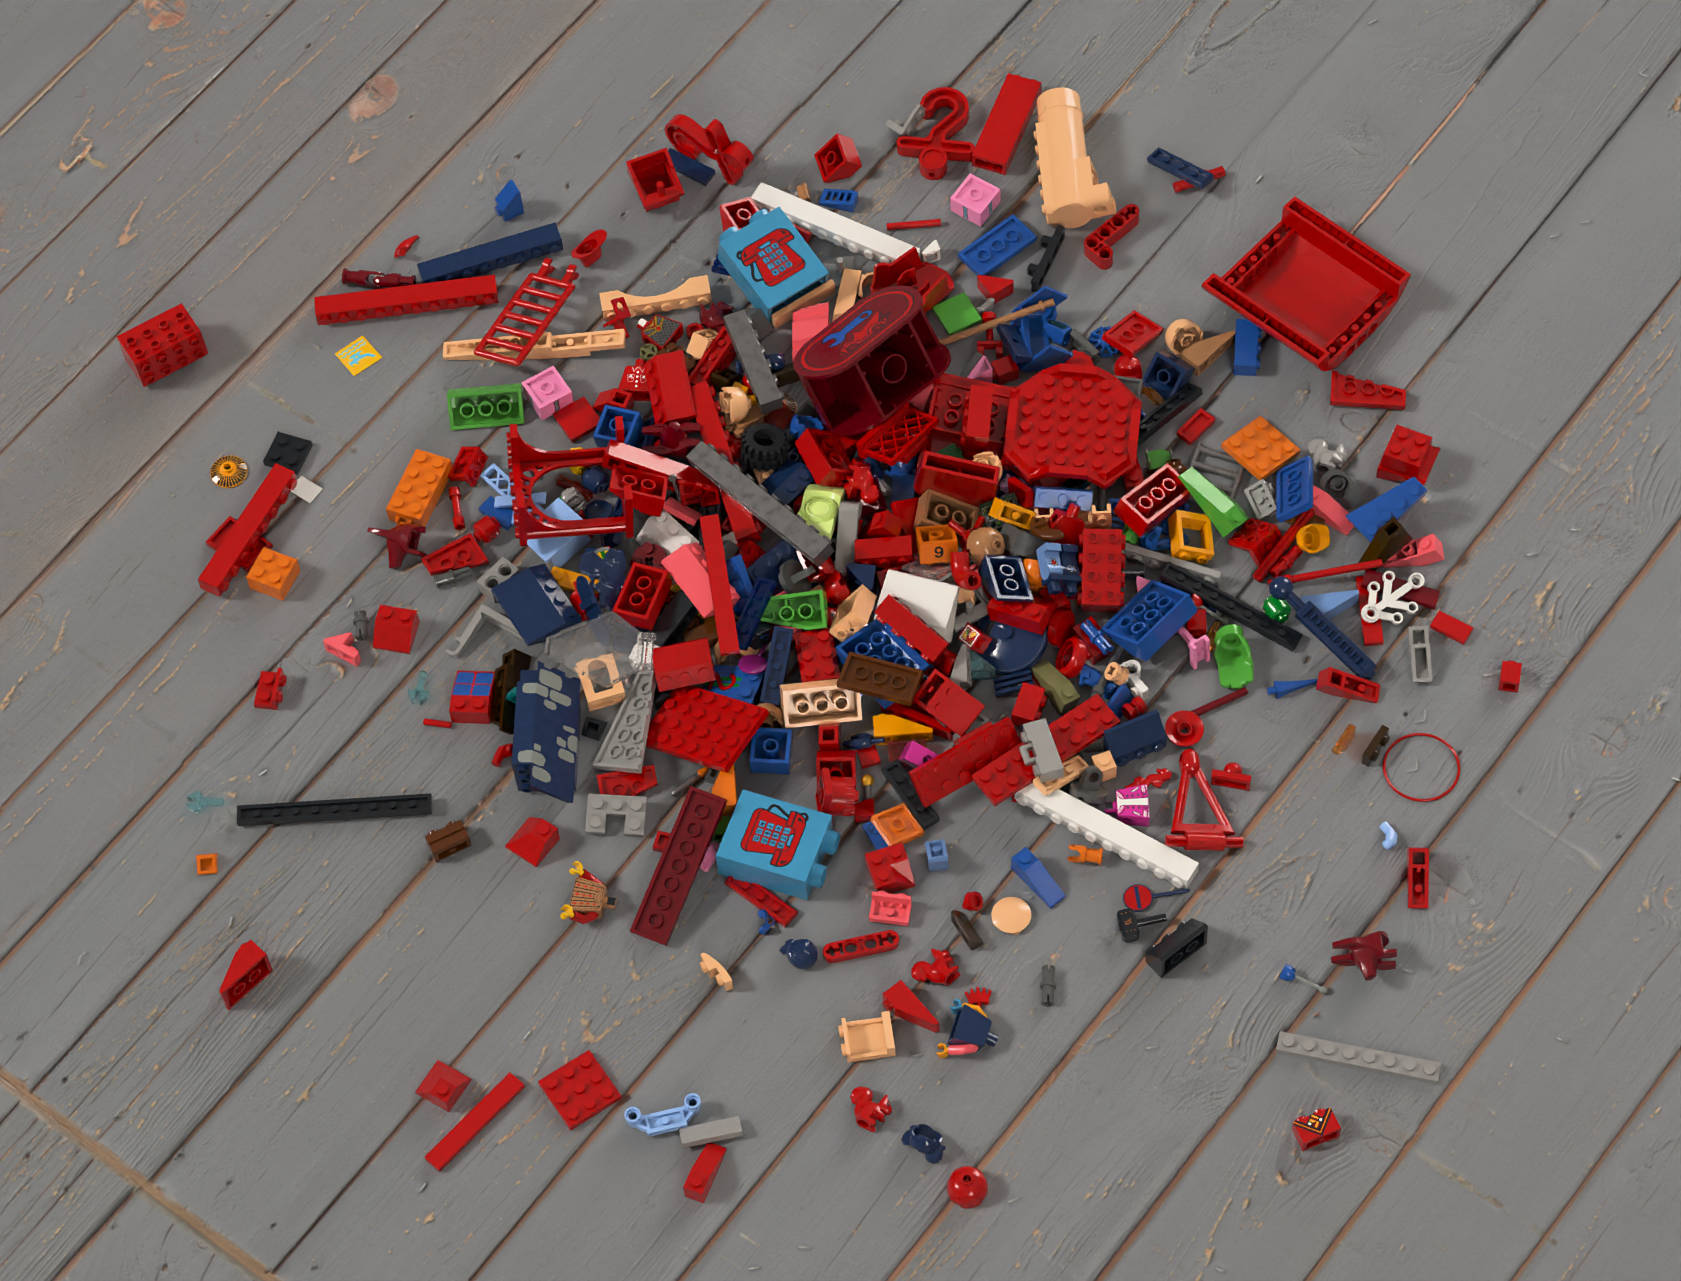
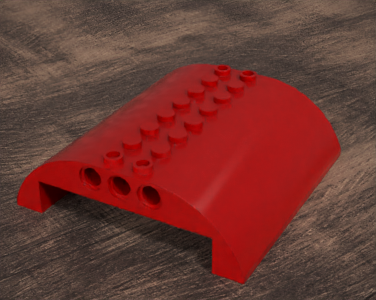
M1294 196L1283 207L1281 221L1221 278L1213 273L1202 283L1201 287L1321 371H1329L1344 362L1383 323L1401 297L1411 274Z

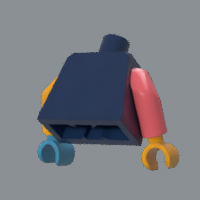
M954 999L953 1003L957 1007L950 1006V1010L956 1017L947 1042L949 1047L939 1043L937 1045L938 1049H944V1051L937 1052L938 1057L945 1058L948 1054L965 1055L976 1053L984 1047L985 1043L994 1047L998 1041V1035L989 1032L992 1021L987 1018L980 1006L968 1003L961 1004L959 999Z

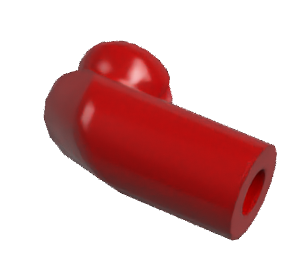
M510 743L498 747L491 764L495 767H500L504 758L512 756L513 744Z

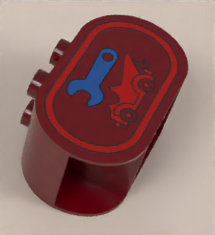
M894 286L866 296L806 342L797 352L793 361L794 370L827 431H833L836 435L848 436L863 433L878 426L939 378L949 367L951 354L948 348L939 342L922 308L923 299L917 289L910 286Z

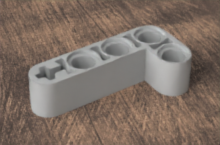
M842 501L839 506L835 568L840 571L843 577H847L846 565L848 563L856 564L855 540L858 539V526L862 512L861 502Z

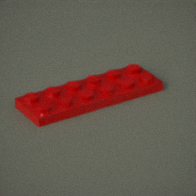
M1006 717L908 772L922 805L928 807L973 781L971 779L972 774L1019 745L1021 742L1011 718Z

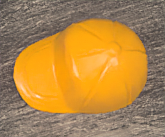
M1322 524L1306 525L1298 531L1296 543L1305 552L1317 553L1330 545L1329 529L1326 525Z

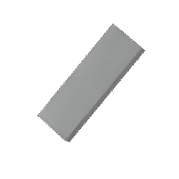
M739 1116L679 1128L683 1148L743 1136Z

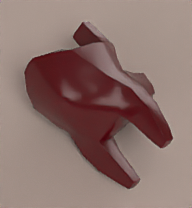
M677 421L670 422L669 425L655 424L642 428V434L659 436L660 445L642 447V450L662 457L674 456L687 459L688 451H692L700 443V439H692L688 433L700 432V423L685 422L679 424Z
M406 523L389 530L368 527L367 532L386 538L389 568L391 569L401 567L406 554L418 557L428 555L417 550L421 533H426V527Z
M1378 931L1363 937L1346 938L1333 942V949H1348L1351 952L1332 956L1331 963L1345 966L1356 965L1363 974L1364 979L1369 981L1377 976V969L1381 971L1395 969V961H1381V959L1397 957V949H1384L1389 943L1388 934L1384 931Z

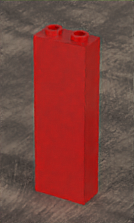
M1007 74L971 155L972 166L1006 175L1037 105V99L1042 93V82L1019 75Z

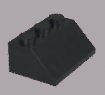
M1193 918L1187 922L1183 921L1178 925L1177 930L1173 933H1167L1160 943L1154 944L1147 949L1145 962L1160 978L1164 977L1207 944L1208 926L1206 923Z

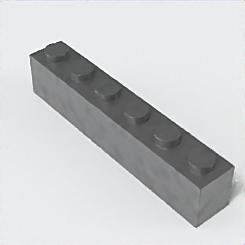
M744 309L723 316L725 328L761 413L765 414L782 408V400L785 399L783 391L778 389L777 377L770 371L772 370L770 360H766L764 357L766 352L763 344L759 345L758 340H760L758 332L752 329L753 321L751 316H747Z

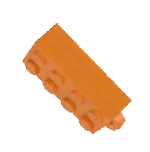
M416 449L386 507L389 521L396 522V526L411 523L425 527L449 480L447 476L452 468L451 460Z

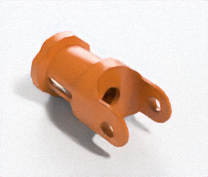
M1075 844L1068 846L1069 849L1077 850L1080 853L1078 857L1069 856L1067 858L1068 861L1102 864L1103 848L1093 849Z

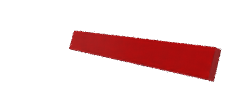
M719 515L701 516L699 518L721 656L740 654Z

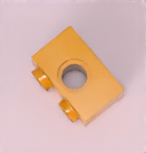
M995 497L988 515L1030 530V522L1032 517H1035L1036 512Z

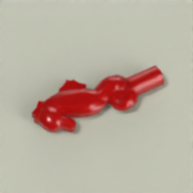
M1157 768L1156 772L1158 774L1148 775L1146 779L1141 776L1136 777L1133 783L1124 788L1147 784V788L1150 784L1153 787L1160 788L1165 781L1170 780L1172 773L1166 768Z

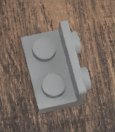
M1261 479L1244 490L1258 520L1265 521L1276 514V496L1274 494L1276 489L1271 482L1267 483L1264 479Z

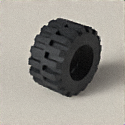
M756 423L755 426H749L742 434L741 459L746 465H750V468H755L757 471L776 470L777 467H782V464L786 462L789 439L787 433L782 431L781 427H776L774 424Z

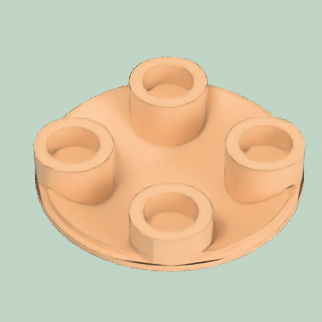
M1003 898L992 909V923L1003 932L1018 935L1030 923V907L1020 898Z

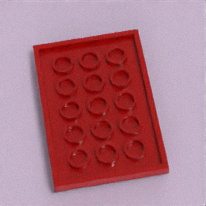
M691 685L676 688L671 692V697L664 702L651 720L646 747L728 773L769 715V712L766 708Z

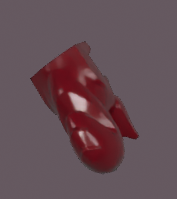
M720 301L717 303V306L714 302H711V308L706 310L705 306L700 304V324L709 329L717 330L719 333L722 327H725L723 316L732 314L734 307Z

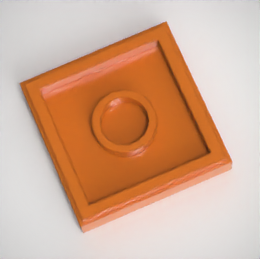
M905 803L875 814L870 819L888 846L901 842L903 844L924 836L925 833Z

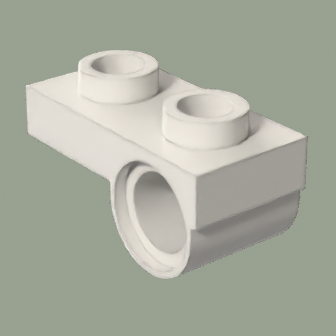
M1136 660L1122 663L1120 666L1128 668L1129 671L1136 672L1129 673L1125 684L1128 685L1134 697L1139 696L1145 701L1148 699L1149 688L1141 681L1140 663Z

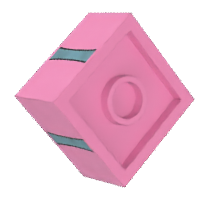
M970 173L950 198L951 211L981 227L1001 202L1000 189Z
M554 366L522 382L524 396L541 420L552 416L554 412L574 402L572 391Z

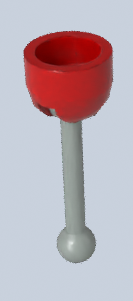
M1192 594L1191 598L1197 609H1206L1207 613L1220 620L1224 626L1229 624L1227 618H1222L1203 606L1202 599L1197 594Z

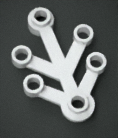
M1386 571L1382 576L1384 581L1382 601L1376 604L1377 592L1380 590V585L1376 581L1371 582L1367 587L1369 592L1368 604L1361 610L1363 620L1368 623H1374L1378 619L1391 621L1394 625L1400 624L1403 621V615L1399 612L1392 614L1381 611L1386 607L1406 610L1408 614H1414L1418 610L1417 603L1413 601L1409 603L1397 601V599L1412 588L1419 589L1424 584L1425 579L1420 573H1413L1408 578L1406 584L1391 594L1395 574L1392 571ZM1386 574L1391 575L1392 579H1386ZM1412 579H1416L1418 585L1413 584ZM1371 585H1375L1377 590H1372ZM1409 605H1413L1415 610L1411 611ZM1367 611H1372L1373 616H1368ZM1394 616H1398L1400 621H1395Z

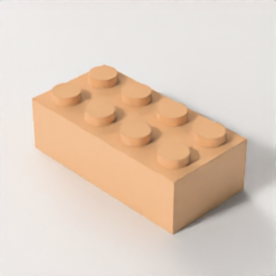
M838 679L780 685L784 727L794 728L862 720L860 693L838 688L836 684Z

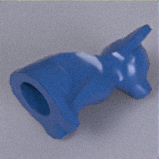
M1085 663L1081 670L1079 686L1089 685L1094 687V685L1098 684L1102 674ZM1107 681L1104 687V698L1109 700L1119 685L1113 681Z

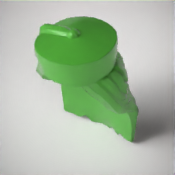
M1230 624L1223 626L1216 632L1214 638V658L1219 670L1220 685L1224 688L1241 689L1244 685L1246 686L1248 683L1253 682L1251 649L1244 637L1243 629L1239 625Z

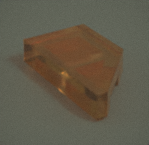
M1352 724L1347 726L1333 747L1332 753L1339 755L1347 749L1355 737L1356 726Z

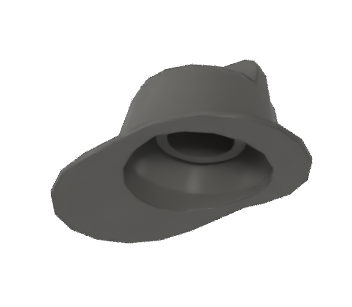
M1333 469L1327 471L1321 477V490L1327 492L1344 509H1351L1359 503L1361 490L1345 472Z

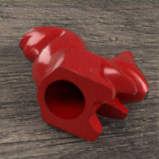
M849 465L853 475L845 476V479L849 482L843 485L847 499L850 500L852 498L854 500L858 490H860V497L864 503L874 504L877 502L879 490L877 485H874L870 467Z
M931 949L935 961L932 964L926 961H919L911 969V976L917 981L925 982L928 979L933 983H942L947 986L960 977V973L957 972L959 967L953 966L954 958L950 957V952L947 950Z
M859 1086L851 1092V1102L855 1104L854 1114L856 1123L859 1127L874 1133L876 1130V1120L885 1122V1115L892 1113L888 1095H885L879 1103L872 1102L873 1093L867 1087Z

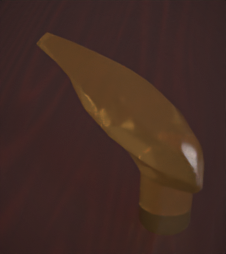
M1150 387L1142 388L1141 394H1145L1154 404L1160 406L1165 402L1154 389Z
M1215 622L1207 634V637L1210 639V653L1215 648L1214 638L1219 622Z

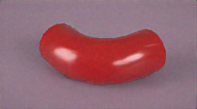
M951 552V573L957 586L968 591L978 589L981 585V577L977 572L970 570L969 552Z

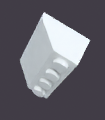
M663 509L660 517L650 516L635 539L640 546L647 542L657 544L668 555L684 544L699 543L695 537Z

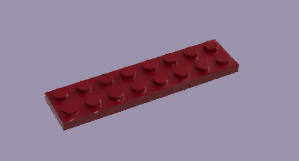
M690 786L630 929L631 933L664 946L668 945L725 809L727 799Z

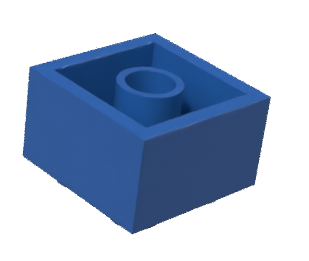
M605 405L593 435L597 447H607L610 439L615 440V416L623 417L624 444L635 447L644 424L640 412Z
M759 728L751 741L749 761L751 773L790 775L793 746L792 729Z

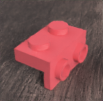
M885 891L872 892L869 921L908 926L912 908L911 896L903 893L889 894Z

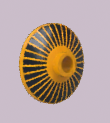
M230 455L215 461L211 467L210 475L212 481L217 486L233 488L245 480L248 470L246 463L241 458Z

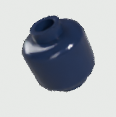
M598 467L587 468L581 477L583 486L594 494L605 492L610 486L609 475Z

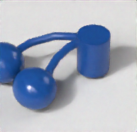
M761 909L758 911V916L765 919L766 923L759 928V933L764 935L770 929V926L774 925L776 920L769 925L767 920L768 913L765 909Z

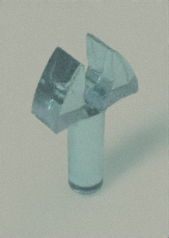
M426 671L419 672L416 688L414 690L408 689L413 705L418 694L421 696L419 700L420 705L424 704L430 696L429 691H424Z
M200 791L187 796L188 801H197L195 804H186L187 808L195 813H200V808L203 806L224 805L223 798H203Z

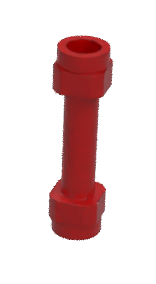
M453 486L448 491L454 511V529L462 530L465 528V520L461 514L460 488Z

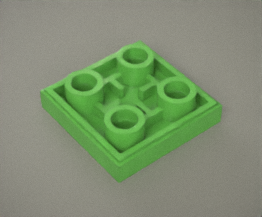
M965 292L932 307V311L948 336L982 323V318Z

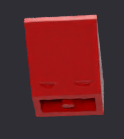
M936 669L933 670L915 694L913 700L920 708L960 737L966 733L985 707V705Z

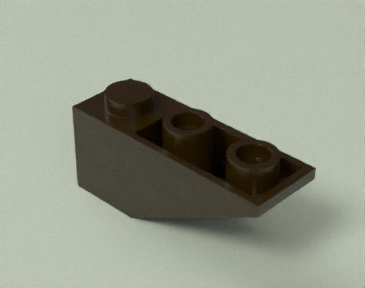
M1393 517L1378 530L1358 563L1382 559V563H1385L1412 541L1413 538L1398 520ZM1379 567L1371 568L1370 570L1375 571Z

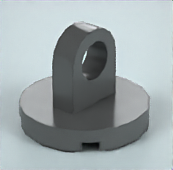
M789 560L780 566L778 577L786 593L810 591L812 584L807 576L816 572L813 565L803 569L799 561Z
M1094 765L1088 766L1083 771L1081 779L1070 782L1068 788L1069 793L1073 797H1083V801L1087 803H1102L1106 800L1108 794L1107 790L1101 786L1103 773ZM1096 772L1095 777L1093 779H1089V776L1092 773Z

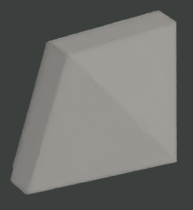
M983 299L975 307L976 311L980 314L988 311L992 312L995 299Z

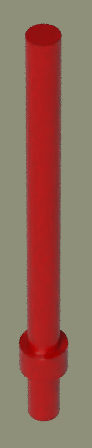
M1382 559L1292 576L1290 574L1283 576L1290 579L1292 583L1381 567L1383 563Z

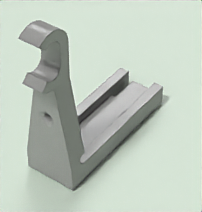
M482 604L462 636L455 637L456 642L460 645L455 651L452 652L446 649V652L451 658L460 656L469 642L486 624L485 620L523 642L524 640L510 619Z

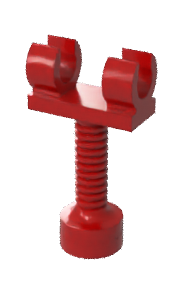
M988 311L982 314V323L997 319L995 312ZM993 328L986 330V341H977V352L984 355V350H996V358L1003 357L1002 340L993 341Z

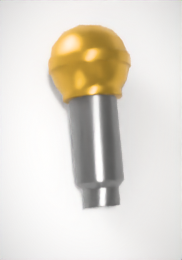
M870 774L864 775L861 779L864 787V800L872 799V787L875 780Z

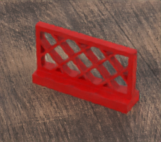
M907 402L884 422L870 429L856 443L858 455L862 459L871 457L894 466L939 423V418L909 407V402ZM911 415H914V416L917 417V418L909 419V418L911 417ZM921 422H930L929 424L920 425ZM918 423V426L907 428V425ZM905 426V429L895 430L897 427ZM919 432L917 435L909 436V433ZM907 435V437L896 439V436ZM888 437L894 438L893 440L883 441L885 438ZM907 443L905 446L897 447V444ZM895 445V448L884 450L886 446ZM882 447L881 451L874 452L876 448ZM896 453V455L892 458H888L885 456Z

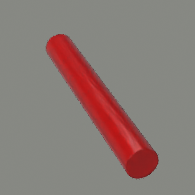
M941 219L886 223L887 230L941 226Z

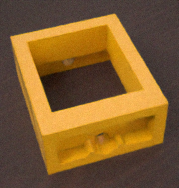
M1175 510L1168 518L1171 556L1184 561L1206 564L1214 556L1211 520L1204 514ZM1182 528L1200 531L1202 549L1184 546Z

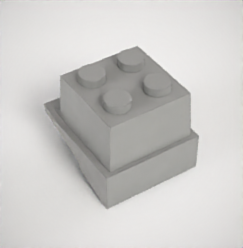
M951 572L936 580L957 585ZM981 587L974 590L976 596L975 604L971 601L960 604L957 602L954 634L962 630L967 622L972 624L988 614L987 605L990 601Z

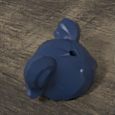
M926 1124L910 1126V1129L901 1138L903 1145H911L918 1152L925 1154V1158L929 1163H939L942 1160L943 1150H946V1146L941 1145L943 1136Z

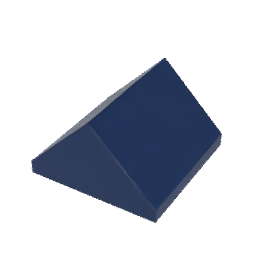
M848 563L846 565L847 583L851 589L855 591L863 584L876 595V565Z

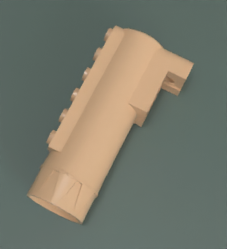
M1053 88L1043 92L1037 99L1038 123H1035L1036 131H1033L1035 141L1038 143L1035 146L1036 154L1039 156L1037 167L1041 171L1038 179L1040 185H1042L1040 195L1041 199L1044 200V204L1041 206L1043 215H1046L1047 224L1051 225L1052 228L1058 225L1068 229L1077 228L1085 225L1091 219L1116 214V203L1108 183L1099 184L1098 175L1090 156L1086 154L1083 113L1081 111L1079 94L1069 88Z

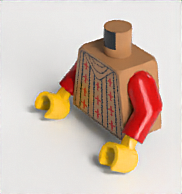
M575 861L572 863L577 870L571 868L569 872L571 875L579 874V877L575 879L570 905L566 904L560 908L565 911L560 915L561 919L565 920L569 917L570 920L587 924L596 919H601L605 908L615 910L617 898L607 897L608 892L604 883L586 869H583L581 862Z

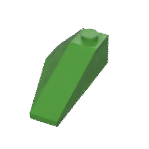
M1193 467L1178 476L1223 538L1249 520V517L1236 501Z
M824 590L747 599L749 619L804 630L827 628L828 606Z

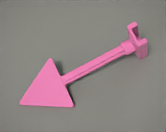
M1137 576V593L1150 580ZM1182 626L1177 632L1188 644L1187 646L1190 649V665L1195 670L1198 668L1200 660L1210 661V639L1206 635L1199 639H1194L1186 628Z

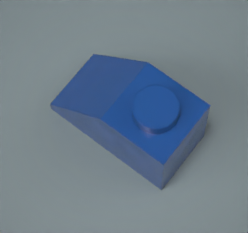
M509 180L495 198L496 206L494 207L499 217L502 216L505 222L524 213L520 191L514 181Z

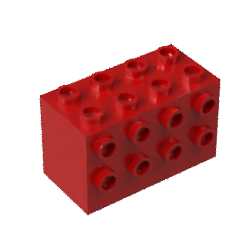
M182 303L116 336L125 360L143 387L209 354L200 329Z
M1083 528V534H1079V549H1083V553H1079V568H1082V572H1079L1081 582L1078 583V587H1082V591H1078V605H1081L1082 612L1117 613L1120 611V607H1124V592H1120V590L1124 588L1125 573H1121V569H1125V554H1122V550H1125L1126 535H1122V529Z

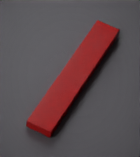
M509 1072L424 1157L425 1160L440 1172L525 1088V1085Z

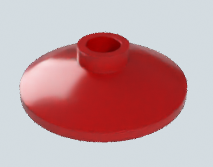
M1181 710L1169 716L1165 724V733L1168 739L1175 745L1190 747L1201 740L1204 733V724L1197 714ZM1185 729L1187 733H1181V730Z

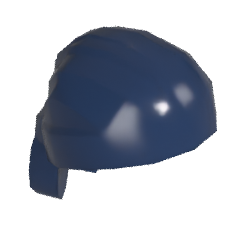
M808 939L786 940L785 945L779 949L783 955L787 954L789 962L798 969H808L818 959L817 948Z

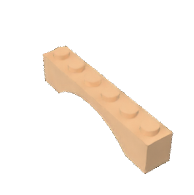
M707 275L689 278L675 290L657 296H633L618 290L599 293L604 321H611L617 317L611 300L624 297L631 314L629 318L662 311L668 312L680 308L686 309L712 302ZM618 302V309L623 311L622 304Z

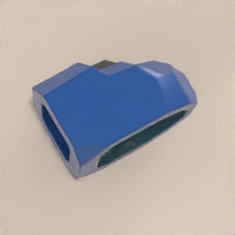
M1046 319L1043 322V330L1050 340L1061 347L1067 346L1070 341L1072 328L1060 321Z

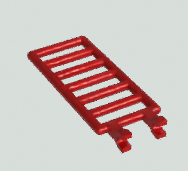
M545 258L537 274L530 273L475 348L474 355L519 367L574 291L575 285L572 282L579 277V273L575 272L577 266L570 264L562 280L547 277L555 268L550 266L552 259ZM534 280L564 288L565 291L562 295L529 286ZM526 293L553 300L556 303L551 308L521 300L520 298ZM515 306L548 315L544 320H539L511 311ZM507 318L537 326L538 329L535 333L502 325V323ZM499 331L529 339V341L523 346L493 338V336ZM487 344L520 352V354L514 359L485 351L484 348Z

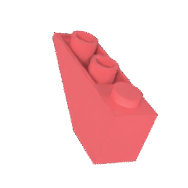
M1434 534L1412 540L1383 563V568L1423 566L1445 560L1443 544Z

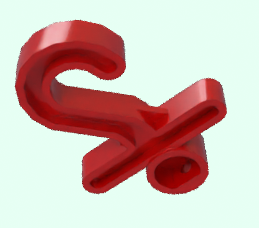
M940 87L929 91L922 97L920 105L926 109L923 117L926 120L931 119L935 111L941 107H947L953 111L935 125L925 138L901 136L897 139V153L901 156L918 157L920 174L928 180H938L946 175L948 171L947 160L971 162V155L975 148L971 142L949 140L966 126L969 119V105L965 95L957 89Z
M677 114L665 126L666 137L678 152L694 160L703 152L707 157L716 160L724 179L731 185L737 183L743 176V172L754 161V156L747 146L735 140L730 142L723 124L717 119H713L704 129L692 118Z

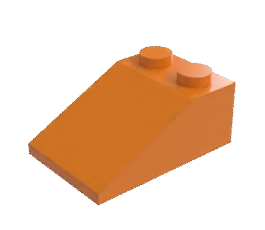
M734 764L728 773L719 772L712 788V794L727 799L722 816L732 817L738 802Z

